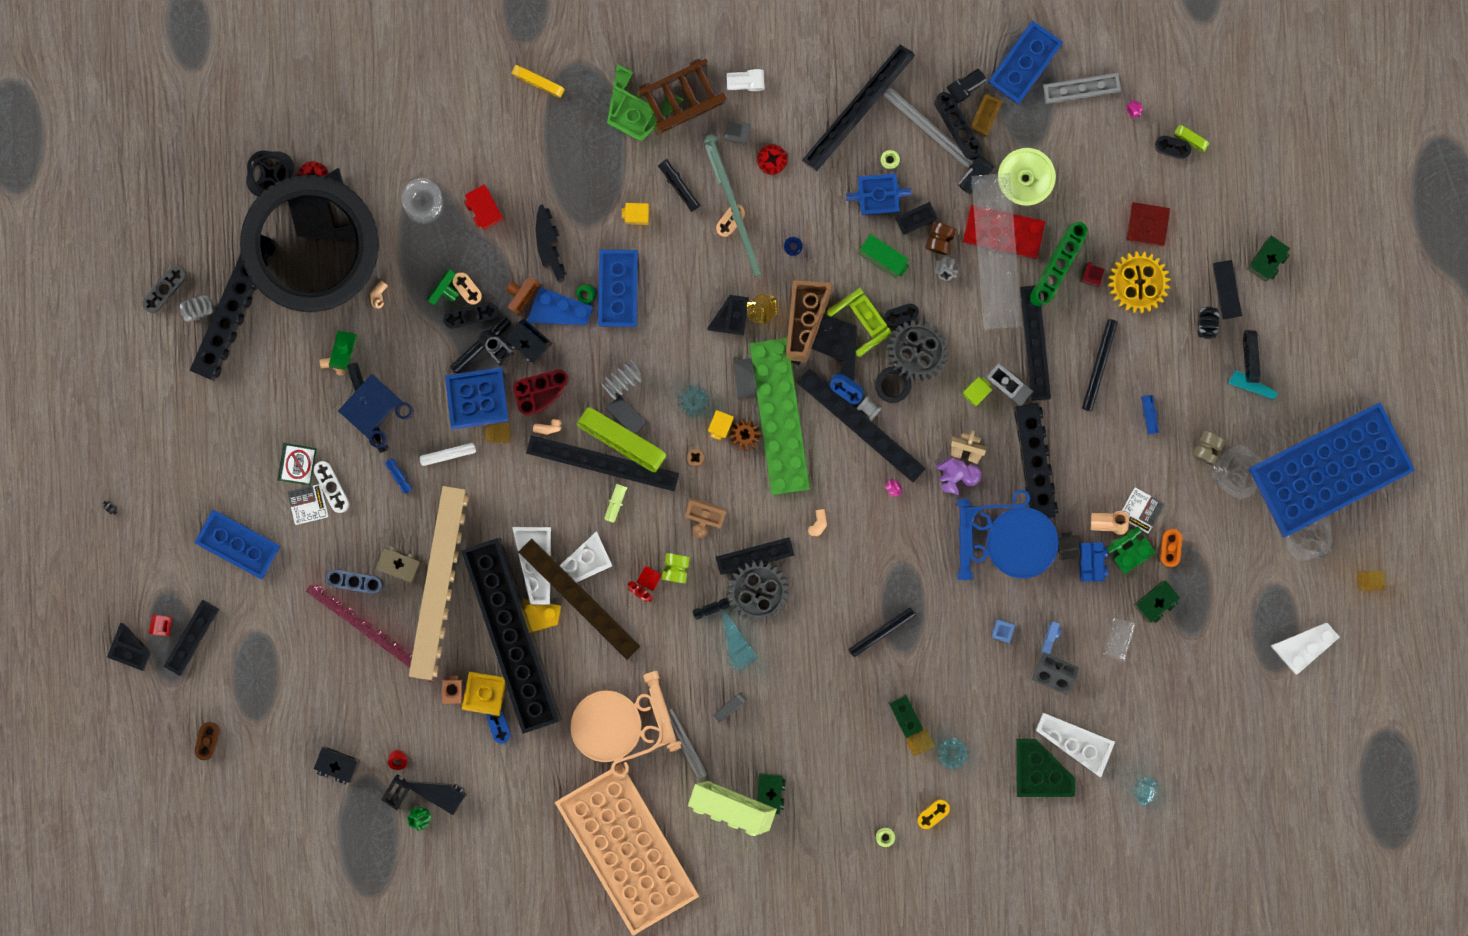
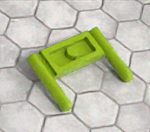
M859 287L829 308L827 315L833 316L849 305L873 338L856 350V355L861 357L888 338L892 332Z

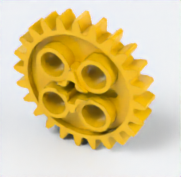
M1136 251L1134 257L1128 253L1127 260L1121 257V264L1119 262L1114 263L1117 269H1110L1114 276H1109L1108 279L1113 282L1107 286L1113 287L1109 294L1116 295L1113 301H1120L1118 307L1124 304L1126 305L1125 311L1132 308V313L1134 314L1139 309L1140 314H1142L1144 308L1150 312L1151 305L1156 309L1158 308L1157 302H1164L1161 296H1168L1164 290L1170 289V286L1165 283L1171 279L1165 278V275L1169 273V271L1162 270L1165 264L1158 265L1160 258L1154 261L1152 260L1153 254L1147 258L1146 252L1139 256L1138 251ZM1136 266H1139V280L1143 281V284L1140 285L1142 299H1139L1138 296L1139 285L1135 284V281L1138 280ZM1145 267L1152 270L1151 277H1146L1143 274ZM1125 269H1130L1133 272L1131 279L1124 276ZM1147 286L1153 288V296H1148L1145 293ZM1127 288L1134 290L1135 296L1133 298H1129L1126 295Z

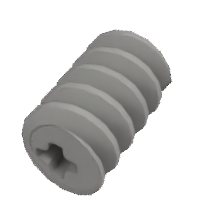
M631 359L629 360L630 367L623 364L624 371L618 368V375L612 372L611 380L605 377L606 384L601 382L614 400L617 399L616 392L623 395L622 388L626 391L629 390L628 384L633 387L636 386L635 379L639 382L642 381L640 376L642 374Z

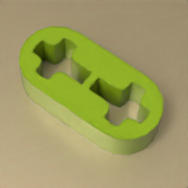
M1178 125L1174 132L1177 138L1188 142L1191 147L1200 152H1205L1209 146L1207 140L1182 125Z

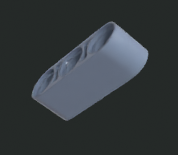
M343 570L329 571L326 576L327 583L336 588L375 594L379 593L384 587L382 579L377 576ZM334 573H338L341 577L340 582L337 584L331 580ZM354 576L359 578L360 583L357 587H353L350 583L351 578ZM373 579L378 582L376 590H371L369 587V583Z

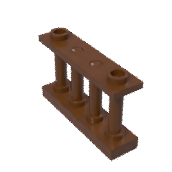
M696 59L685 69L651 85L646 83L639 87L640 90L636 94L637 98L645 95L658 120L654 127L656 135H660L726 102L727 98L724 92L719 95L717 92H714L703 70V67L708 62L707 59ZM695 71L708 95V100L702 103L696 98L686 78V75ZM678 79L691 103V108L685 111L681 109L669 86L670 83ZM661 87L674 110V116L668 119L664 117L652 94L653 91Z

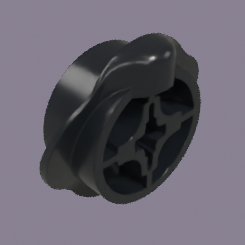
M258 151L248 161L246 184L252 194L259 196L266 190L261 188L263 184L267 182L277 183L270 177L266 178L267 173L264 167L270 171L274 170V178L279 182L278 173L283 167L286 169V178L293 177L295 170L294 162L284 152ZM266 159H276L280 163L273 167H268L263 161ZM259 165L263 170V175L256 182L255 169Z

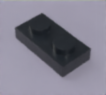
M928 202L895 217V220L902 235H905L938 220L931 203Z

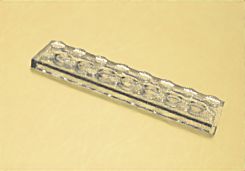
M1010 173L971 176L983 330L1022 326Z

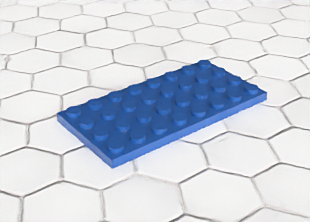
M1381 402L1248 468L1283 538L1415 471Z

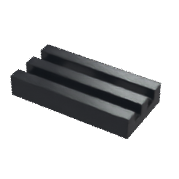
M398 774L394 777L381 799L395 810H398L413 786L412 783L406 784V779H399L400 775ZM397 783L399 786L393 794L392 798L389 800L388 796L391 793L395 784ZM404 788L405 790L403 794L401 795L397 804H395L394 801L396 797L398 796L401 789Z

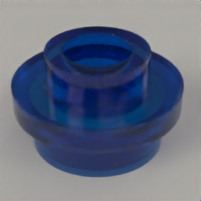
M789 237L786 239L784 251L788 255L796 256L801 253L803 244L799 238ZM790 244H796L797 248L795 250H791L789 247Z

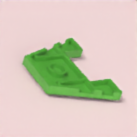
M618 65L607 124L642 142L654 130L658 120L649 103L625 91L633 76V72ZM674 94L679 105H681L684 99ZM665 97L660 109L664 117H668L674 110L667 97Z

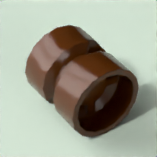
M933 222L930 230L932 236L927 239L925 249L937 254L949 255L950 241L954 239L956 229L942 223Z

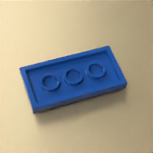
M1032 20L992 75L988 84L1019 105L1061 47L1063 41Z
M599 250L598 327H637L638 250Z
M214 509L211 511L195 541V544L261 580L264 579L281 545Z

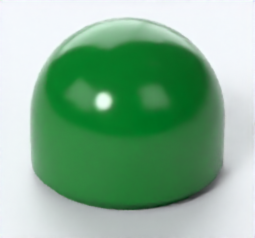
M590 284L581 285L576 291L578 300L589 304L596 298V289ZM583 290L588 292V299L582 297Z

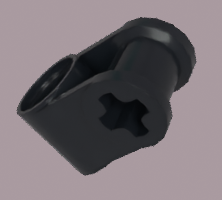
M485 330L480 334L479 342L499 366L502 365V362L509 355L514 354L493 331Z

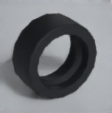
M894 367L883 369L875 381L877 395L888 403H898L904 400L912 388L911 378L907 380L904 373L901 375L904 380V389L901 394L890 396L884 392L882 388L883 379L889 374H900L901 370L897 369L894 371Z

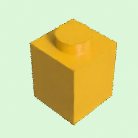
M626 203L625 208H622V219H625V224L649 225V204Z
M716 410L708 432L711 433L710 437L721 441V438L726 439L734 417Z

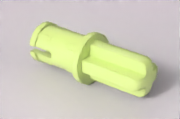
M619 484L615 485L611 500H608L610 503L604 517L606 521L615 522L620 506H623L621 503L627 487Z

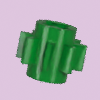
M421 806L409 810L410 815L407 816V822L411 828H416L417 831H420L430 826L428 822L431 821V814L428 809H422Z

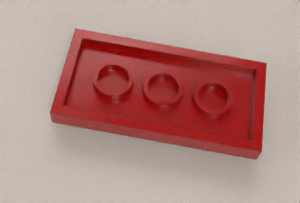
M970 205L962 243L1037 259L1046 221Z

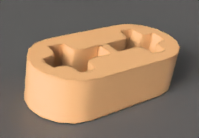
M738 205V208L741 210L740 213L742 219H744V208L741 205ZM731 207L716 226L717 234L724 238L729 237L737 228L735 220H731L733 215ZM729 221L731 223L728 226L730 231L721 233L720 225L725 226Z
M457 273L453 278V285L467 303L478 305L482 301V293L467 274ZM459 277L462 279L466 278L465 283L468 286L466 289L461 284L457 285ZM468 290H471L474 294L478 293L476 296L477 301L469 300L470 294L467 292Z

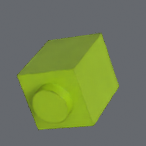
M977 377L961 395L976 407L992 391L990 388L991 383L984 377L982 379Z

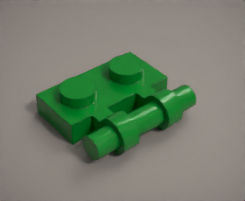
M1138 526L1133 530L1129 529L1118 540L1114 539L1111 542L1112 544L1107 547V551L1110 554L1115 550L1118 552L1119 555L1113 558L1123 575L1156 554L1146 537L1138 541L1136 536L1142 533ZM1131 541L1133 545L1124 551L1122 546Z

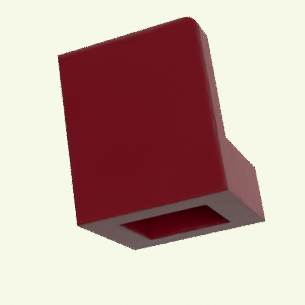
M1087 262L1080 282L1099 288L1102 284L1101 280L1105 269Z

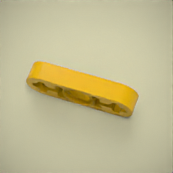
M515 65L511 72L516 78L558 98H561L565 90L560 85L518 65Z

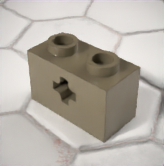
M390 546L389 549L384 548L376 570L414 583L422 561L418 560L419 556L408 553L406 556L400 553L401 549ZM400 559H402V563L404 564V566L399 567L398 569V565L395 564V561H399Z

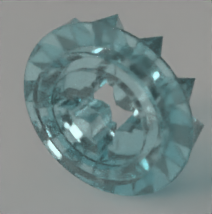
M949 738L939 745L937 757L944 767L957 769L966 762L968 751L962 741ZM947 747L952 750L959 748L955 753L957 761L953 757L945 759L949 754Z

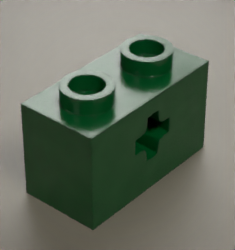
M1272 235L1269 236L1247 267V270L1265 282L1269 279L1273 280L1279 272L1277 269L1279 264H1284L1290 256L1288 254L1290 248ZM1272 256V263H1267V257Z
M1162 580L1133 605L1148 623H1156L1163 618V612L1167 609L1171 611L1178 605L1177 601L1180 597L1166 580ZM1155 599L1162 600L1160 602L1161 607L1154 606L1156 604Z
M906 694L888 702L906 739L924 730Z
M759 773L757 801L777 809L775 814H780V810H784V798H781V790L785 791L786 779H782V774ZM770 789L777 793L773 795V799H769V795L766 794Z

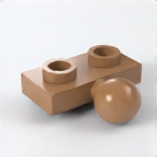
M690 498L685 518L699 522L693 527V534L697 538H703L708 533L706 524L721 529L727 509Z

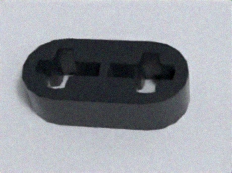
M1160 136L1155 142L1156 151L1163 155L1185 159L1191 153L1190 144L1183 140L1169 136ZM1163 140H1166V144L1172 147H1166L1163 150L1159 142L1162 143ZM1183 145L1187 153L1184 152L1183 155H1180V151L1174 148H1180Z
M915 304L899 306L886 311L883 320L888 327L904 324V322L914 321L919 315V309ZM908 307L911 310H915L912 318L909 315H902V313L907 312ZM890 313L893 316L900 315V318L895 319V323L887 321Z

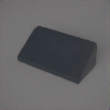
M620 395L606 407L626 429L634 434L646 423Z

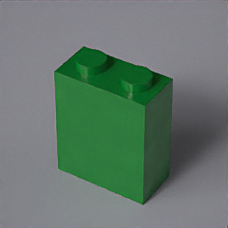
M872 234L868 236L858 252V255L895 279L898 276L902 277L909 267L907 264L909 259Z

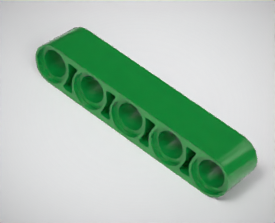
M1076 222L1065 229L1031 292L1030 301L1034 306H1043L1050 303L1087 235L1088 228L1083 222ZM1074 227L1079 231L1078 236L1074 233ZM1065 244L1070 246V252L1066 251ZM1057 260L1061 262V269L1056 265ZM1048 276L1053 280L1052 285L1047 281ZM1039 292L1044 296L1043 301L1039 299Z

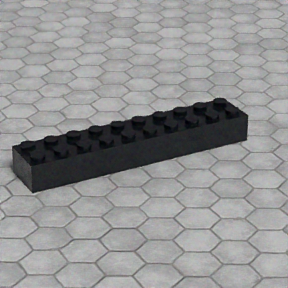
M496 538L461 550L522 734L561 721L562 718L502 539Z

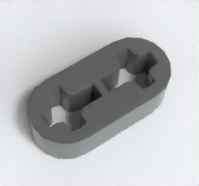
M742 692L738 693L713 716L720 723L744 703L747 698Z

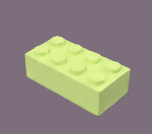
M710 781L695 784L688 804L689 807L693 808L694 812L711 815L710 818L715 821L721 822L723 820L728 822V826L735 829L740 827L745 830V833L752 836L770 831L777 810Z

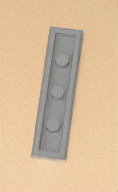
M1119 73L1044 84L1042 86L1045 104L1121 92Z

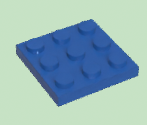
M502 367L445 376L452 430L509 421Z

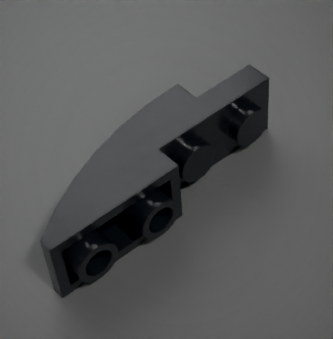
M542 204L539 205L536 219L537 248L543 267L551 265L559 283L565 280L564 275L567 274L563 263L560 265L558 263L557 257L560 255L556 246L552 247V244L558 242L557 237L560 235L556 225L552 226L549 219L553 217L549 208L545 209Z

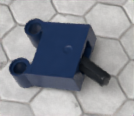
M351 363L347 365L355 393L338 412L369 439L371 446L380 449L384 448L388 444V436L382 431L375 430L394 410L397 417L402 420H408L413 417L414 408L409 403L403 402L373 374L364 382L358 363ZM403 406H408L409 413L406 416H401L400 409ZM378 434L383 436V442L380 445L374 443V437Z

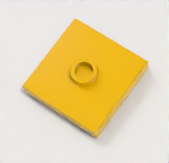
M469 671L462 710L500 716L506 687L504 677Z

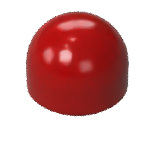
M401 750L392 751L388 756L389 767L394 770L405 768L407 765L406 754ZM400 759L403 762L400 765H396L393 763V760Z

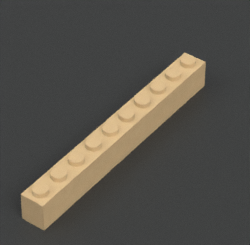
M442 487L409 677L433 681V677H437L439 666L435 665L436 658L441 657L442 647L439 646L440 639H444L445 628L442 625L443 620H447L449 609L446 608V602L451 600L452 590L449 589L450 582H454L456 572L452 568L453 563L458 561L459 552L456 551V546L461 544L462 533L459 532L460 525H464L466 515L462 514L463 506L467 507L469 495H466V490Z

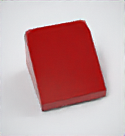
M644 566L636 583L654 591L662 574Z

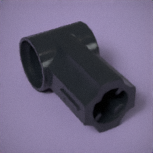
M978 68L963 79L960 78L951 83L947 89L958 104L969 97L973 91L986 84L987 80L983 72Z
M981 155L977 157L969 167L970 170L957 184L969 195L994 169V166Z

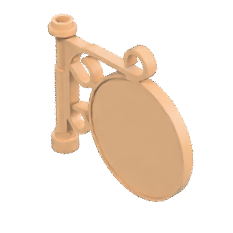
M658 671L643 675L645 683H648V686H650L651 696L641 694L636 699L635 704L620 693L599 691L584 698L573 713L571 735L577 748L592 760L614 762L611 766V771L617 777H624L629 772V765L624 761L647 754L667 745L666 747L670 752L681 749L680 745L682 743L676 740L671 719L659 686L658 679L660 677ZM647 697L650 700L659 728L646 726L642 730V720L638 709L644 712L651 710V707L642 708L640 706L642 698ZM648 729L659 731L658 741L653 747L627 756L634 750L640 737L647 743L655 742L654 740L646 739L645 733ZM624 762V773H616L615 766L618 763Z

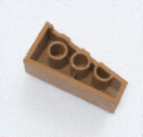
M793 280L786 348L787 360L807 362L833 290L832 283Z

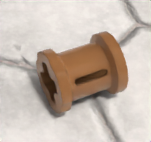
M692 449L687 454V461L691 466L698 467L704 462V455L702 451ZM699 453L700 462H691V454L697 455Z

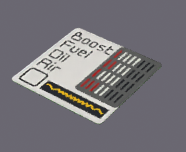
M320 484L288 491L295 525L328 517Z
M1134 488L1122 511L1129 515V523L1131 525L1138 526L1140 530L1149 533L1164 507V503Z

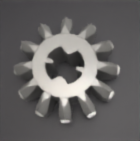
M205 295L188 299L180 304L181 315L188 322L205 318L214 312L212 301Z

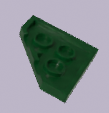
M1016 739V797H1075V777L1036 739Z

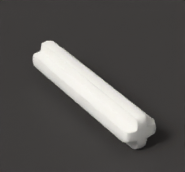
M469 443L420 456V463L422 466L473 454L476 452L475 444Z

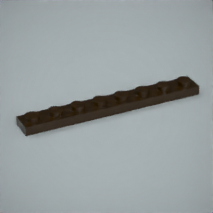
M532 538L518 551L626 660L641 647Z

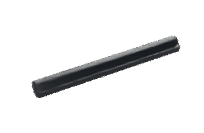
M1108 319L1082 406V409L1091 412L1095 404L1118 324L1113 319Z

